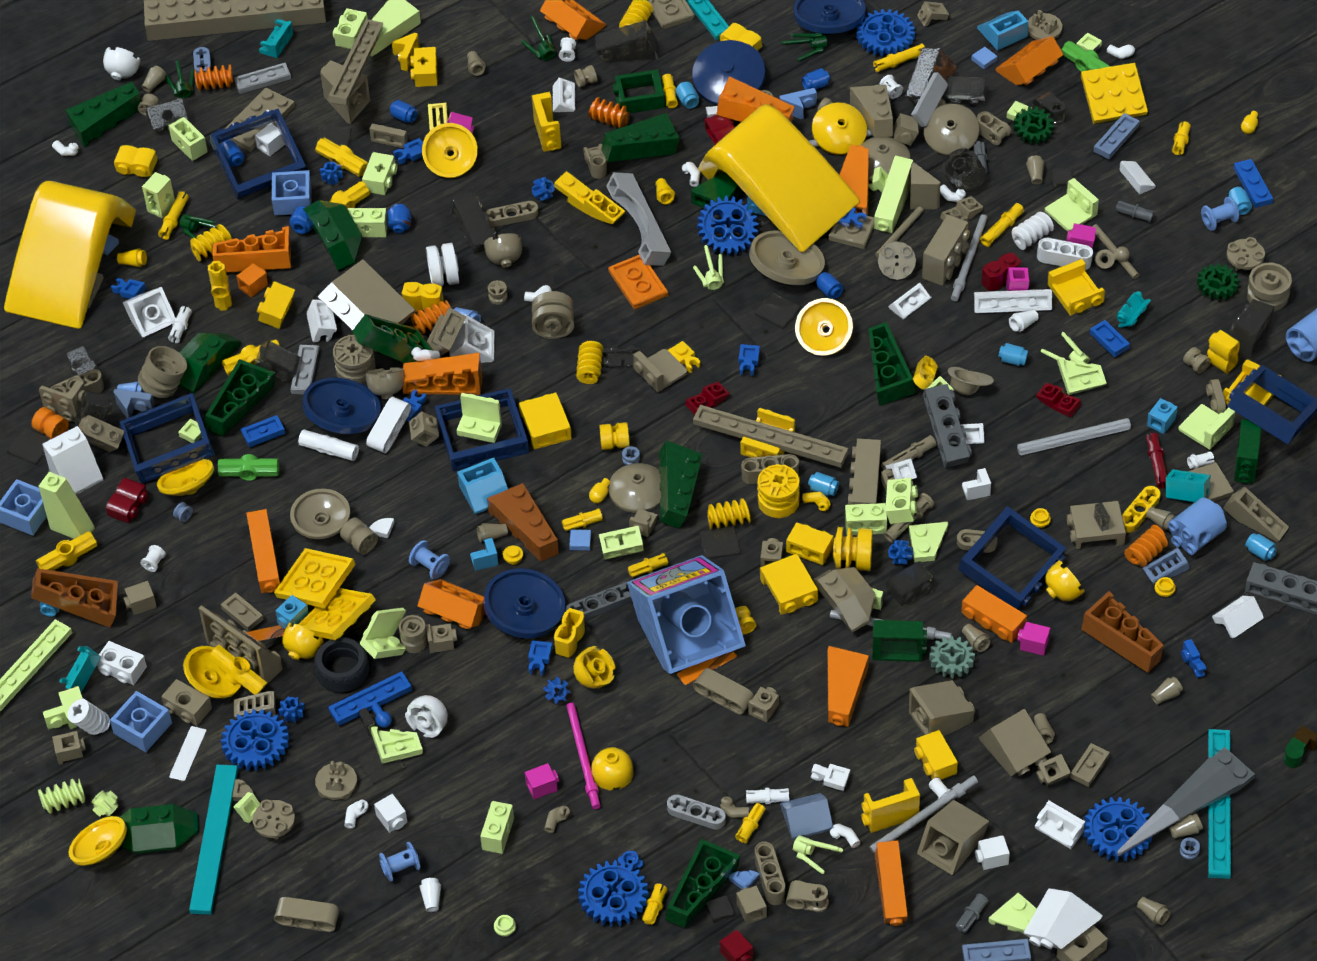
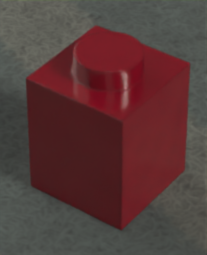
M738 930L720 940V952L728 961H752L753 947Z

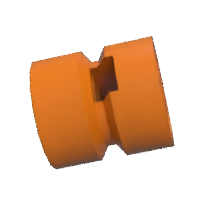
M42 407L33 416L31 425L38 432L46 434V437L53 439L68 431L69 421L51 409Z

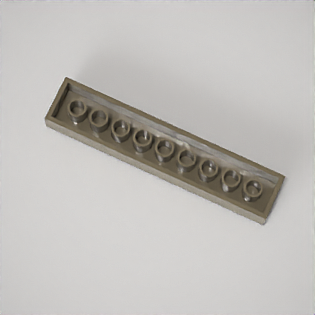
M144 0L145 29L148 41L268 29L275 26L282 27L274 23L277 19L287 22L291 21L292 26L326 23L324 0Z

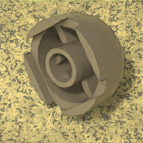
M517 234L498 235L499 238L493 240V237L488 238L484 242V248L488 259L492 263L501 265V267H510L512 263L520 258L522 241L521 237L518 238Z
M381 368L366 372L368 388L375 395H381L382 399H390L393 397V394L398 393L403 388L405 377L403 368H390V370Z

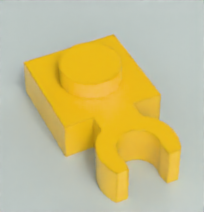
M684 341L668 350L682 365H686L689 373L693 372L691 365H696L700 368V360L695 357V352Z

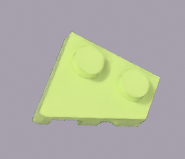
M1062 357L1057 359L1068 395L1106 385L1101 365L1086 364L1077 360L1076 362L1068 361Z
M371 727V734L382 764L423 754L417 733L401 732L390 729V732L378 730V727Z
M1017 893L989 917V923L995 925V923L1008 926V930L1019 931L1024 934L1037 909L1022 895Z

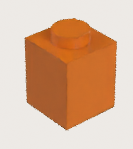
M254 263L236 276L239 289L251 298L268 286L266 271Z

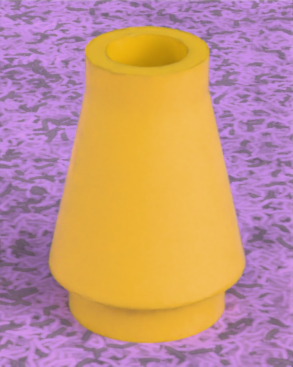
M660 178L655 183L657 200L662 204H670L674 200L675 192L665 179Z
M135 249L118 253L117 261L118 264L141 267L146 265L147 255L145 250Z

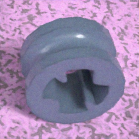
M633 446L623 449V463L625 465L639 463V450Z
M181 502L174 509L173 516L181 522H186L191 517L193 509L187 506L186 503Z
M1194 838L1182 840L1180 845L1181 856L1189 860L1195 859L1199 854V842ZM1186 846H1190V848L1192 846L1194 850H1186Z

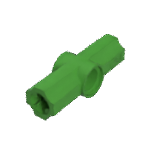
M1067 41L1061 49L1063 55L1073 61L1080 72L1111 67L1101 61L1094 50L1089 49L1086 51L1072 41Z
M251 454L243 455L241 459L218 460L219 476H240L243 480L248 481L254 480L256 476H278L279 459H258Z

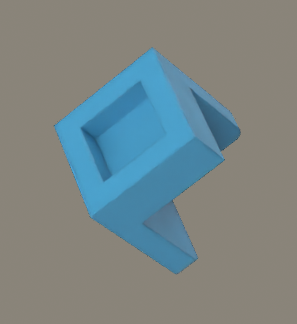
M492 538L484 540L485 550L470 554L475 571L498 565L497 552Z

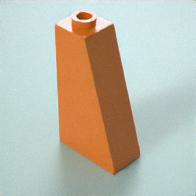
M850 145L839 175L860 200L859 204L854 207L856 208V213H865L868 216L869 149L861 145Z
M267 510L247 512L261 593H271L277 589L280 580Z
M831 646L828 647V722L837 726H849L868 670L869 655Z
M898 841L877 842L875 861L884 923H890L891 926H899L907 921Z

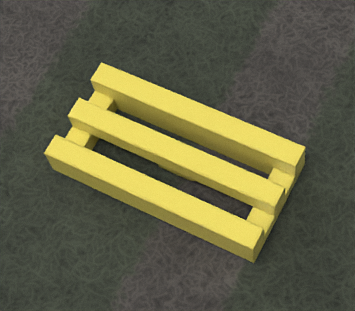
M446 103L428 104L430 131L434 128L433 108H436L437 126L441 125L439 108H443L444 123L447 122Z

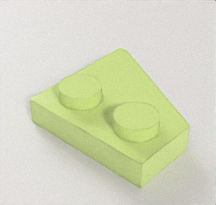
M948 522L909 525L914 563L935 560L938 548L942 544L943 536L947 532Z

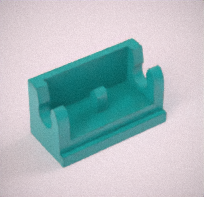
M277 19L274 22L282 27L275 26L267 41H261L260 45L263 46L259 49L261 54L278 58L293 36L291 21L287 22Z
M1172 469L1166 477V498L1196 502L1200 498H1206V495L1210 494L1211 475Z
M88 646L78 647L77 650L81 652L68 676L66 678L62 677L59 681L60 683L67 684V689L79 686L80 692H82L101 659V656Z

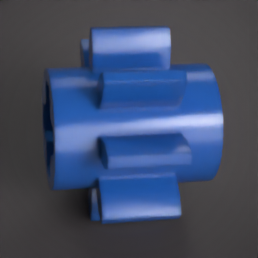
M335 162L325 163L324 168H320L322 182L326 181L329 185H333L339 182V178H343L341 165L337 166Z
M546 177L533 181L535 185L532 187V193L536 198H540V201L553 197L552 192L555 190V187L551 180H546Z
M895 540V544L889 547V557L893 559V564L907 565V561L913 557V548L908 546L909 541Z
M558 676L552 681L548 679L547 687H543L548 692L545 697L548 700L553 698L555 704L558 703V700L563 699L566 701L565 696L567 693H570V690L565 688L568 683L565 680L561 682ZM556 687L559 689L558 693L554 690Z
M288 696L284 701H280L281 708L278 710L280 716H284L285 722L294 721L295 723L300 717H304L303 710H305L304 703L299 702V697Z

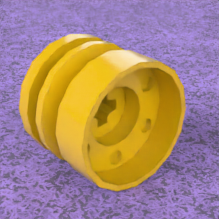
M776 464L763 469L757 481L760 510L773 518L790 516L799 507L800 486L798 474L786 465Z
M838 527L833 546V558L836 569H841L842 560H846V568H850L851 561H855L857 570H871L873 529L859 528L857 537H853L852 528H848L847 536H843V527Z

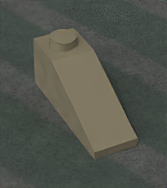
M1246 487L1234 493L1223 507L1238 522L1276 542L1280 541L1289 528Z

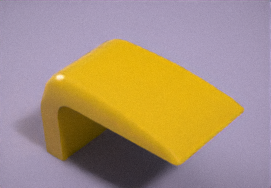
M768 104L758 107L714 145L704 156L698 167V170L708 180L723 171L726 172L800 252L806 251L841 218L849 213L851 209L858 205L860 201L858 196L788 118Z
M54 181L41 183L34 194L22 233L4 310L8 313L71 328H81L110 226L114 223L132 228L136 209L124 199L115 195Z

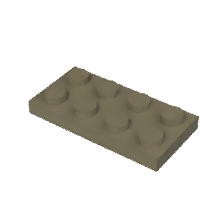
M265 88L226 128H229L235 122H244L251 116H260L266 110L271 111L278 108L284 119L295 107V101ZM267 125L229 140L236 142L238 146L251 152L257 146L255 135Z

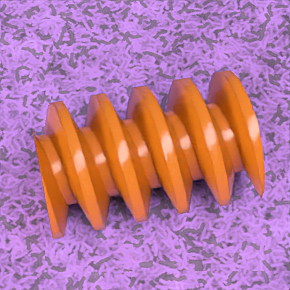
M231 64L228 66V70L225 69L224 65L221 66L220 71L217 66H214L213 71H211L210 67H207L206 72L203 71L202 67H200L199 73L195 70L197 89L201 90L204 85L205 89L208 90L210 84L213 89H216L217 84L220 88H223L224 83L229 88L231 82L233 83Z
M597 97L589 109L588 117L590 119L593 118L595 121L599 120L601 123L606 122L607 125L612 124L614 127L619 126V128H622L628 124L630 113L626 112V106H623L620 110V104L617 103L613 107L614 103L612 101L607 106L606 99H603L600 103V97Z
M445 300V303L442 301L438 302V306L436 304L431 305V309L429 307L424 308V312L418 310L417 315L413 313L411 320L414 328H418L423 334H426L427 327L432 331L433 325L436 324L439 316H445L448 308H451L447 300Z
M1152 525L1150 529L1125 550L1124 554L1127 560L1134 565L1145 567L1147 562L1152 560V557H1156L1163 548L1168 546L1164 531L1159 526Z

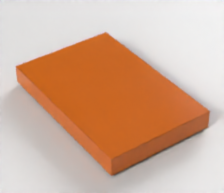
M640 255L608 267L610 275L634 310L668 296L665 286L652 267L644 265Z

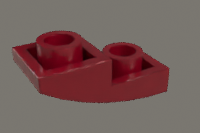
M715 382L703 387L702 393L686 399L685 405L695 415L700 405L714 408L728 398L730 393L719 382Z
M1046 383L1036 394V398L1045 405L1068 417H1072L1082 405L1081 399L1066 395L1063 388Z

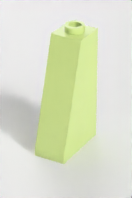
M388 0L372 19L373 21L383 22V30L371 52V56H374L393 41L421 24L419 10L406 0Z
M899 156L894 157L874 216V229L889 233L893 232L910 192L912 159Z
M48 472L38 487L50 529L73 539L87 531L92 533L95 529L94 525L67 479Z

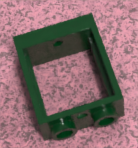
M658 69L615 76V84H612L614 95L617 94L618 96L615 99L616 104H620V109L626 106V112L636 113L665 108V97ZM649 85L653 87L654 94L624 97L623 89Z
M1241 420L1234 481L1254 484L1261 427L1249 420Z
M873 620L872 660L922 662V654H926L927 630H923V621ZM881 639L917 640V642L881 641Z

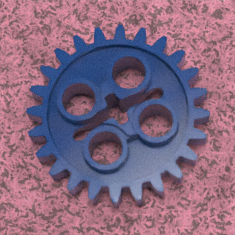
M881 9V13L874 10V15L868 13V18L865 17L862 23L857 26L856 38L858 39V44H862V49L867 48L868 53L874 51L873 55L880 53L882 57L884 53H887V55L891 53L896 54L897 51H904V48L909 49V45H912L915 39V27H913V22H909V17L904 18V13L898 15L897 10L894 13H891V9L888 12Z
M725 196L724 201H722L718 197L717 203L711 200L710 206L705 204L704 210L700 211L702 217H698L697 220L699 222L697 229L700 230L698 236H704L701 242H708V248L714 247L713 253L717 250H720V254L727 251V255L730 256L731 251H733L735 255H738V249L745 252V246L750 248L751 242L755 239L754 235H757L758 232L755 228L758 227V223L754 221H756L757 216H751L754 210H747L748 203L744 206L741 205L742 199L735 202V197L733 196L731 201H729L728 197ZM736 214L739 215L741 218L734 219L732 215ZM719 215L722 219L716 220L713 216ZM719 232L723 237H716L714 233ZM739 232L742 236L736 237L733 233Z
M255 709L252 710V714L244 711L243 717L237 714L236 721L230 719L231 726H224L226 732L221 733L223 738L221 739L223 754H225L227 760H231L232 765L237 763L239 769L246 765L247 771H249L251 766H254L255 771H257L260 765L263 769H266L267 763L273 766V760L280 761V754L285 755V748L289 747L287 726L284 725L283 720L279 721L278 715L272 717L271 711L266 715L263 709H261L259 714H256Z
M1110 797L1109 803L1102 799L1101 806L1095 803L1094 810L1089 809L1088 815L1085 816L1084 837L1087 838V845L1093 844L1092 851L1099 849V856L1106 853L1107 860L1111 856H1115V860L1118 861V850L1131 838L1128 837L1129 835L1133 836L1150 818V814H1144V807L1138 809V802L1131 805L1129 798L1126 802H1122L1121 797H1119L1118 801L1115 802ZM1152 836L1123 853L1120 857L1122 856L1124 861H1127L1128 855L1135 859L1136 852L1142 855L1143 849H1148L1149 843L1152 842Z
M614 860L613 865H609L608 861H605V867L598 863L597 870L590 868V875L584 874V881H580V889H578L579 903L582 906V911H586L587 917L593 915V922L601 919V925H604L606 921H609L610 927L616 921L621 926L622 920L629 924V917L632 916L637 919V912L643 913V906H647L648 884L645 883V877L640 876L639 869L633 870V865L626 868L624 861L620 866L617 865L616 860ZM608 879H614V881H612V882H608V881H606V880H608ZM626 889H632V891H630V892H626V891H624V890H626ZM596 895H602V897H600V898H596V897H594V896H596ZM620 905L619 908H613L612 906Z

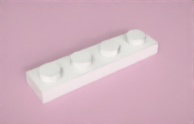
M1051 289L974 292L975 313L1052 310Z

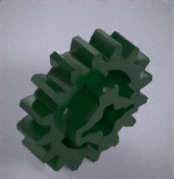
M1028 106L1027 111L1022 108L1021 112L1016 114L1013 122V130L1017 132V137L1022 136L1023 142L1026 139L1029 140V144L1032 141H1035L1036 144H1039L1040 140L1045 142L1047 137H1051L1054 128V120L1049 119L1050 113L1044 114L1045 109L1039 111L1037 106L1034 110Z
M1219 263L1215 267L1209 264V268L1203 267L1202 271L1198 273V291L1203 290L1202 295L1208 294L1209 299L1216 297V300L1219 301V298L1222 297L1226 300L1227 295L1232 297L1233 293L1237 292L1239 285L1238 274L1233 273V268L1227 269L1226 264L1223 267H1220Z

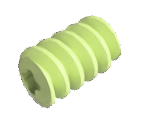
M71 779L70 786L65 781L62 782V789L55 784L53 792L49 787H46V794L38 790L44 811L46 809L49 814L53 812V806L57 811L61 810V804L65 808H69V801L74 806L77 805V799L85 803V795L80 779H78V783Z

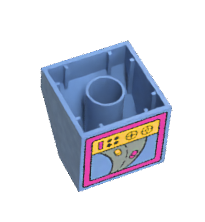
M703 555L627 582L638 621L662 668L669 674L746 646L725 572Z

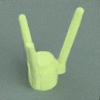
M705 245L704 248L710 270L704 278L697 266H694L693 269L701 279L704 287L716 290L724 283L722 254H719L717 272L713 268L708 246Z
M1062 332L1061 335L1074 350L1069 356L1070 361L1076 362L1077 360L1088 364L1090 358L1077 347L1069 336ZM1041 349L1042 353L1046 354L1047 356L1055 360L1061 358L1049 351Z
M799 835L794 842L793 851L798 852L797 858L804 860L821 874H824L825 871L806 855H811L815 846L843 852V849L837 846L813 841Z

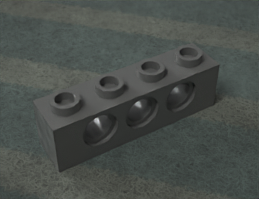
M948 384L925 389L923 399L944 468L967 463L971 455V448L964 439L966 432L964 426H961L959 422V409L955 408L953 403L955 401L953 390L949 389ZM938 405H945L947 410L939 409ZM948 422L953 428H946L943 423ZM949 441H956L958 446H951Z
M1253 563L1246 581L1245 593L1317 615V581L1288 573L1285 570L1268 567L1265 564Z

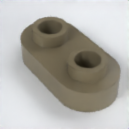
M1218 379L1210 380L1209 384L1206 385L1207 396H1211V410L1218 414L1224 413L1226 405Z
M961 530L957 535L958 547L969 551L985 531ZM997 537L983 552L989 553L996 549Z

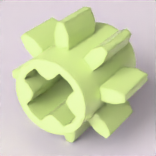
M111 790L106 793L101 791L92 800L94 804L92 810L99 817L104 814L108 817L118 807L116 803L118 797Z

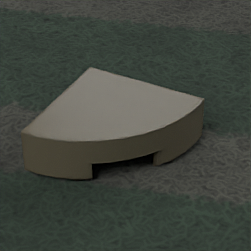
M235 779L233 801H240L248 792L253 793L250 786L243 780Z

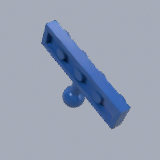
M401 671L329 706V712L337 725L340 726L373 710L376 715V724L381 728H386L391 724L392 717L388 712L383 711L380 706L412 691V687Z

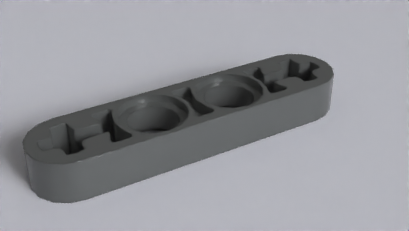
M627 582L570 603L566 606L565 612L569 608L582 611L584 613V620H587L633 601L630 592L627 591L629 590ZM608 596H615L617 598L613 602L606 600ZM590 603L598 604V607L595 609H590L587 606Z

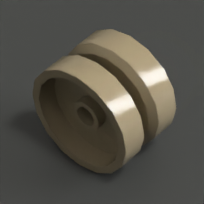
M1262 263L1253 268L1248 281V301L1253 307L1264 312L1281 310L1287 305L1292 284L1291 274L1285 267L1276 263Z
M549 291L541 293L534 298L532 302V329L536 334L548 339H558L572 332L574 328V304L570 296L562 292Z

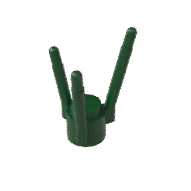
M531 16L542 43L539 44L538 51L525 40H521V43L532 51L539 60L541 58L544 61L554 58L556 51L550 34L546 35L547 43L535 17Z
M824 33L791 34V37L805 39L781 41V44L809 42L811 48H815V50L799 57L798 61L823 52V48L827 47V39Z
M176 60L179 81L174 86L167 73L165 79L173 90L174 96L186 99L194 93V69H191L188 83L186 80H183L180 63Z
M184 214L180 219V227L183 228V233L196 239L197 237L191 231H196L199 225L209 228H216L217 226L214 225L215 222L212 220Z

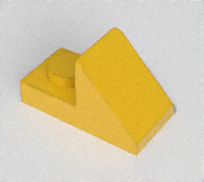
M418 33L410 34L392 42L393 54L398 56L401 70L408 71L411 66V56H414V48H419Z

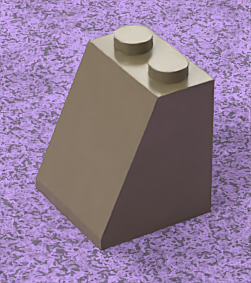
M331 60L326 66H323L320 72L323 93L327 101L343 65ZM361 73L347 105H337L329 102L349 124L353 122L370 102L367 75Z
M953 680L917 686L910 689L909 713L924 735L940 730L941 734L945 736L973 723L975 708L970 701L968 702L965 699L961 687H957Z
M1025 709L992 727L979 737L980 741L1010 776L1016 773L1019 776L1030 770L1028 766L1033 763L1038 766V764L1047 760L1045 756L1051 753Z
M953 800L928 820L917 854L953 875L976 848L978 841L984 838L989 820Z

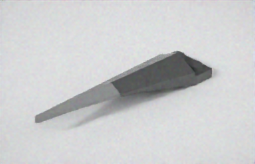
M1224 747L1213 757H1209L1118 850L1117 856L1122 855L1190 814L1240 791L1255 778V773Z

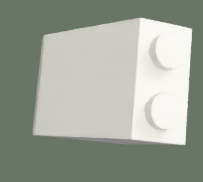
M78 426L42 444L50 472L66 478L76 495L103 481L89 443Z
M1049 888L1026 927L1024 934L1030 938L1029 942L1037 947L1043 945L1048 949H1052V947L1062 949L1099 921L1103 915L1072 892Z

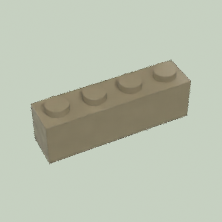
M857 439V446H853L852 458H855V462H851V474H854V478H850L849 490H853V494L848 495V505L877 504L881 440Z

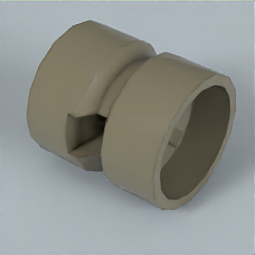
M355 517L347 521L340 532L341 538L349 545H353V548L361 555L370 552L378 541V535L359 518Z
M417 615L404 617L399 623L401 644L406 648L405 651L409 653L421 652L428 643L425 622Z

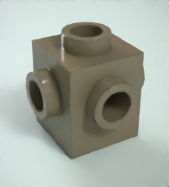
M420 412L409 422L412 441L427 447L439 437L437 418Z

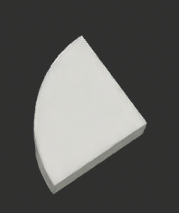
M380 519L374 522L370 529L378 536L388 538L395 523L394 519Z

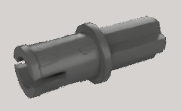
M977 141L974 144L973 156L976 174L985 175L988 172L986 163L988 156L985 153L984 142Z
M1118 201L1116 205V211L1131 215L1133 219L1135 217L1151 222L1154 211L1139 207L1138 204L1134 206Z
M977 894L972 903L965 907L964 914L956 923L958 931L967 932L973 922L980 918L979 914L989 902L984 895Z

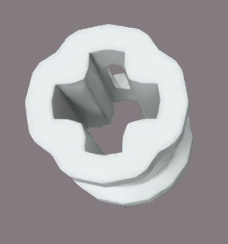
M563 38L560 43L559 58L569 62L575 58L574 49L576 41L573 38Z
M887 75L880 81V85H887L888 96L891 99L897 98L902 94L903 87L895 82L893 75Z
M151 545L146 558H143L140 563L146 570L155 572L158 568V563L165 557L166 552L159 546Z

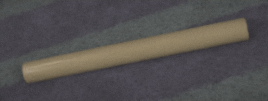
M918 206L875 253L877 258L884 246L896 242L923 213L922 207Z
M1097 224L1093 225L1092 227H1096V236L1108 250L1114 253L1117 247ZM1128 260L1124 262L1118 261L1133 279L1139 277V273Z

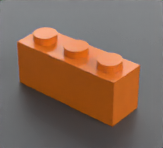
M978 585L962 601V613L967 618L978 622L983 628L991 630L1003 640L1013 643L1018 637L1020 629L1024 630L1027 615Z

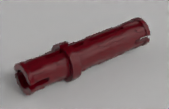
M1150 433L1151 439L1149 435L1146 436L1149 448L1148 456L1152 461L1156 486L1159 489H1164L1167 477L1163 460L1164 451L1160 447L1158 434Z

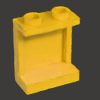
M550 92L532 95L534 122L543 152L560 149L559 121L553 122Z
M1083 259L1048 273V286L1070 316L1104 302L1105 290L1103 288L1098 289L1085 272L1086 263Z
M1248 359L1243 363L1240 375L1229 389L1225 388L1223 391L1226 405L1231 400L1229 398L1231 391L1234 388L1236 389L1238 384L1243 382L1253 369L1257 370L1260 365ZM1256 383L1245 393L1264 406L1274 396Z
M557 393L547 394L519 403L520 415L525 420L534 450L571 440V428Z
M758 409L757 422L795 432V419L770 410ZM744 436L740 442L741 455L751 458L783 455L785 452L778 447Z
M797 554L760 567V580L763 585H768L779 605L781 615L792 613L796 609L810 606L818 601V589Z
M913 779L904 780L903 793L875 802L871 800L869 793L864 794V802L861 803L864 813L861 814L864 826H868L871 833L904 823L919 813L920 794Z

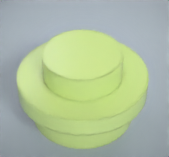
M508 915L499 916L494 923V930L500 936H509L516 928L514 919Z

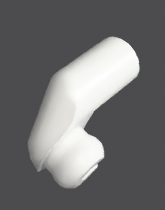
M57 140L52 144V147L61 156H75L78 153L79 147L76 143H70L69 147H65Z
M946 185L940 186V194L947 201L957 202L966 196L965 191L962 189H958L954 193Z

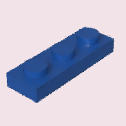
M1252 159L1234 163L1233 169L1254 207L1273 204V197Z

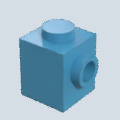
M1160 398L1148 413L1147 426L1165 434L1176 420L1177 406Z
M293 595L275 610L277 623L284 629H286L289 623L292 626L299 624L309 614L307 604Z

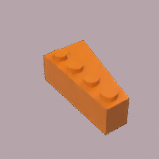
M729 76L719 96L716 115L742 122L758 107L768 104L779 110L792 123L795 106Z
M289 226L283 227L282 231L278 232L273 230L266 231V234L255 237L252 234L243 240L235 238L213 243V261H220L224 264L226 273L243 271L253 263L264 270L291 268Z
M480 352L404 363L403 394H411L416 389L418 394L461 395L466 393L481 395L482 368Z

